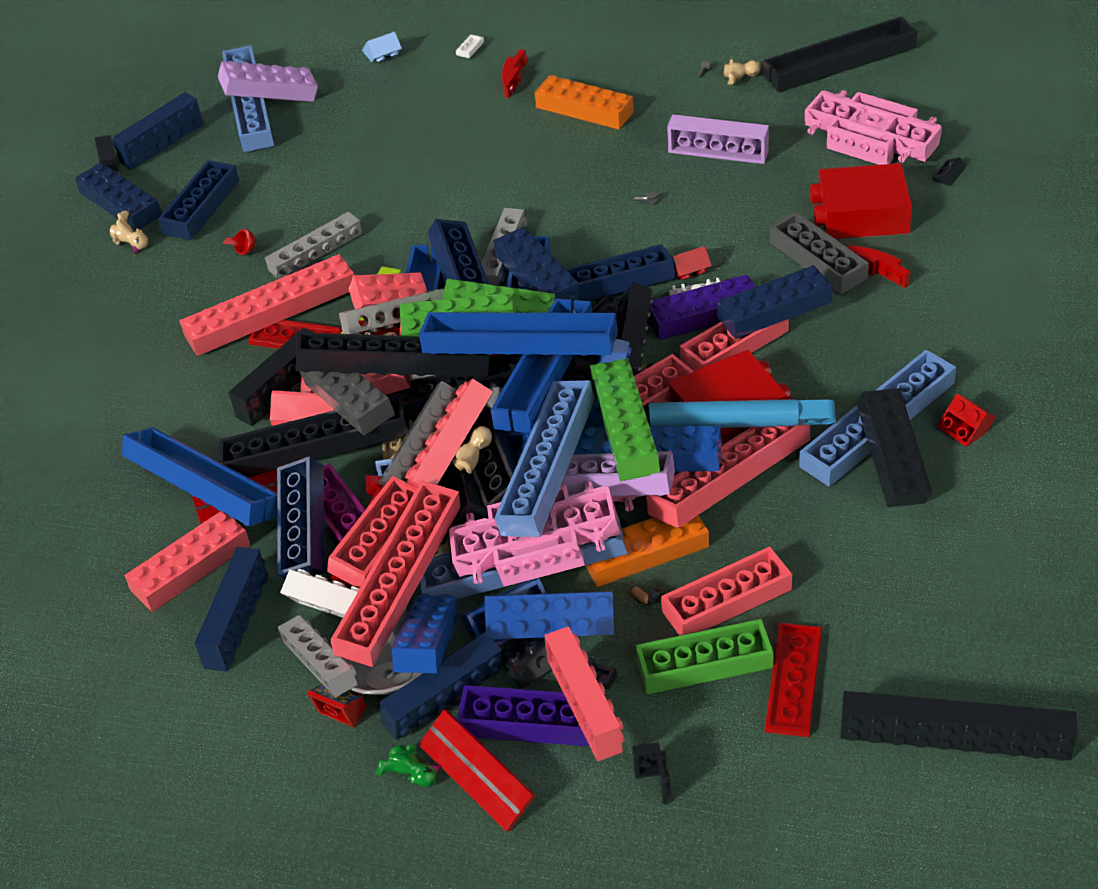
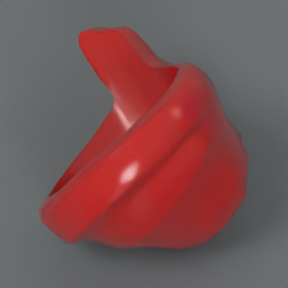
M241 229L234 237L225 238L222 243L232 244L239 255H248L256 247L257 240L250 230Z

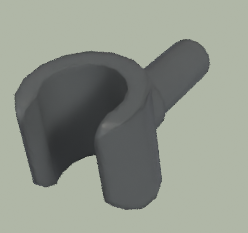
M702 60L701 69L696 75L697 78H700L704 70L711 69V61Z
M652 192L649 196H634V200L647 201L650 205H654L659 199L655 198L658 195L657 192Z

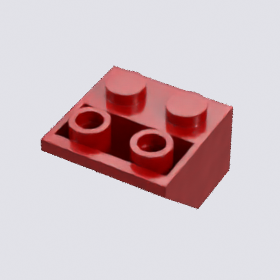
M956 394L938 422L937 427L968 447L986 434L996 416L968 397Z

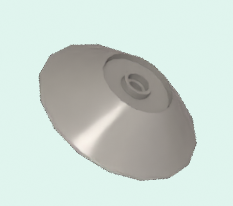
M398 634L390 635L373 667L345 658L347 664H351L357 673L355 679L358 685L349 690L362 694L391 695L423 673L393 672L392 647Z

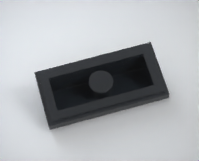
M962 159L946 160L933 176V181L951 186L965 169Z

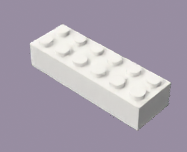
M298 569L297 572L289 570L280 593L297 603L342 618L359 591V588L351 587L350 589L345 587L343 583L333 581L332 583L327 581V578L319 575L314 577L301 569ZM406 608L391 634H399L409 613L406 611Z

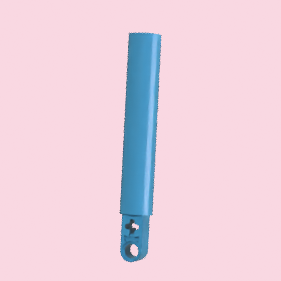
M790 399L658 402L648 404L649 426H720V428L820 425L836 422L835 402L833 400Z

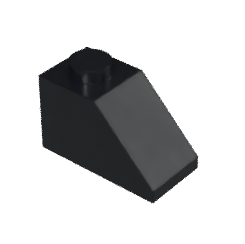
M111 135L96 137L95 143L99 162L118 172L119 160Z

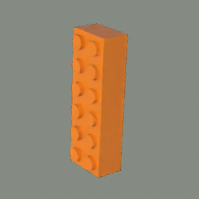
M549 75L535 91L536 108L615 129H620L634 112L633 96Z
M699 515L679 528L653 517L622 528L627 554L585 566L596 587L708 548L709 531Z

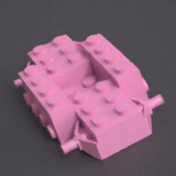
M844 90L840 94L821 91L805 109V125L810 126L808 133L814 134L817 129L827 131L828 149L875 164H889L894 158V153L901 154L898 160L902 161V163L907 157L925 162L940 144L942 126L935 124L937 122L935 117H931L929 121L918 119V109L857 92L850 99L846 97L847 92Z
M586 481L584 483V492L570 496L567 485L560 486L540 537L501 536L494 519L501 502L487 506L489 519L484 518L475 521L473 513H470V516L466 514L467 522L465 524L449 529L452 562L459 577L470 574L473 575L475 584H478V580L479 583H482L481 573L496 567L502 584L505 587L584 566L581 544L596 543V550L601 552L600 545L602 551L605 550L604 540L621 534L609 487L603 486L594 489L593 483L588 481L587 484Z

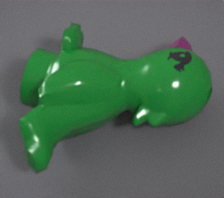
M408 744L406 748L403 745H398L391 749L388 759L379 761L376 774L377 776H382L387 772H394L400 775H411L407 778L411 780V783L417 784L420 787H430L436 782L440 765H428L419 762L416 757L417 752L414 744Z

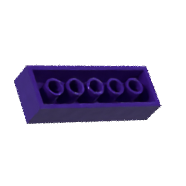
M747 274L655 299L649 307L651 314L648 320L659 340L711 327L721 322L717 317V301L751 289L755 285Z
M464 685L457 720L476 738L589 746L563 692Z

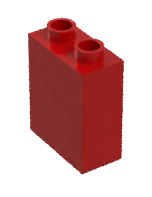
M901 163L819 169L818 183L810 184L811 204H819L814 205V223L816 226H824V231L834 239L910 233L912 205Z
M749 350L669 381V402L792 399L788 386L785 383L777 384L773 379L768 363L765 360L758 361ZM750 427L720 428L722 445Z

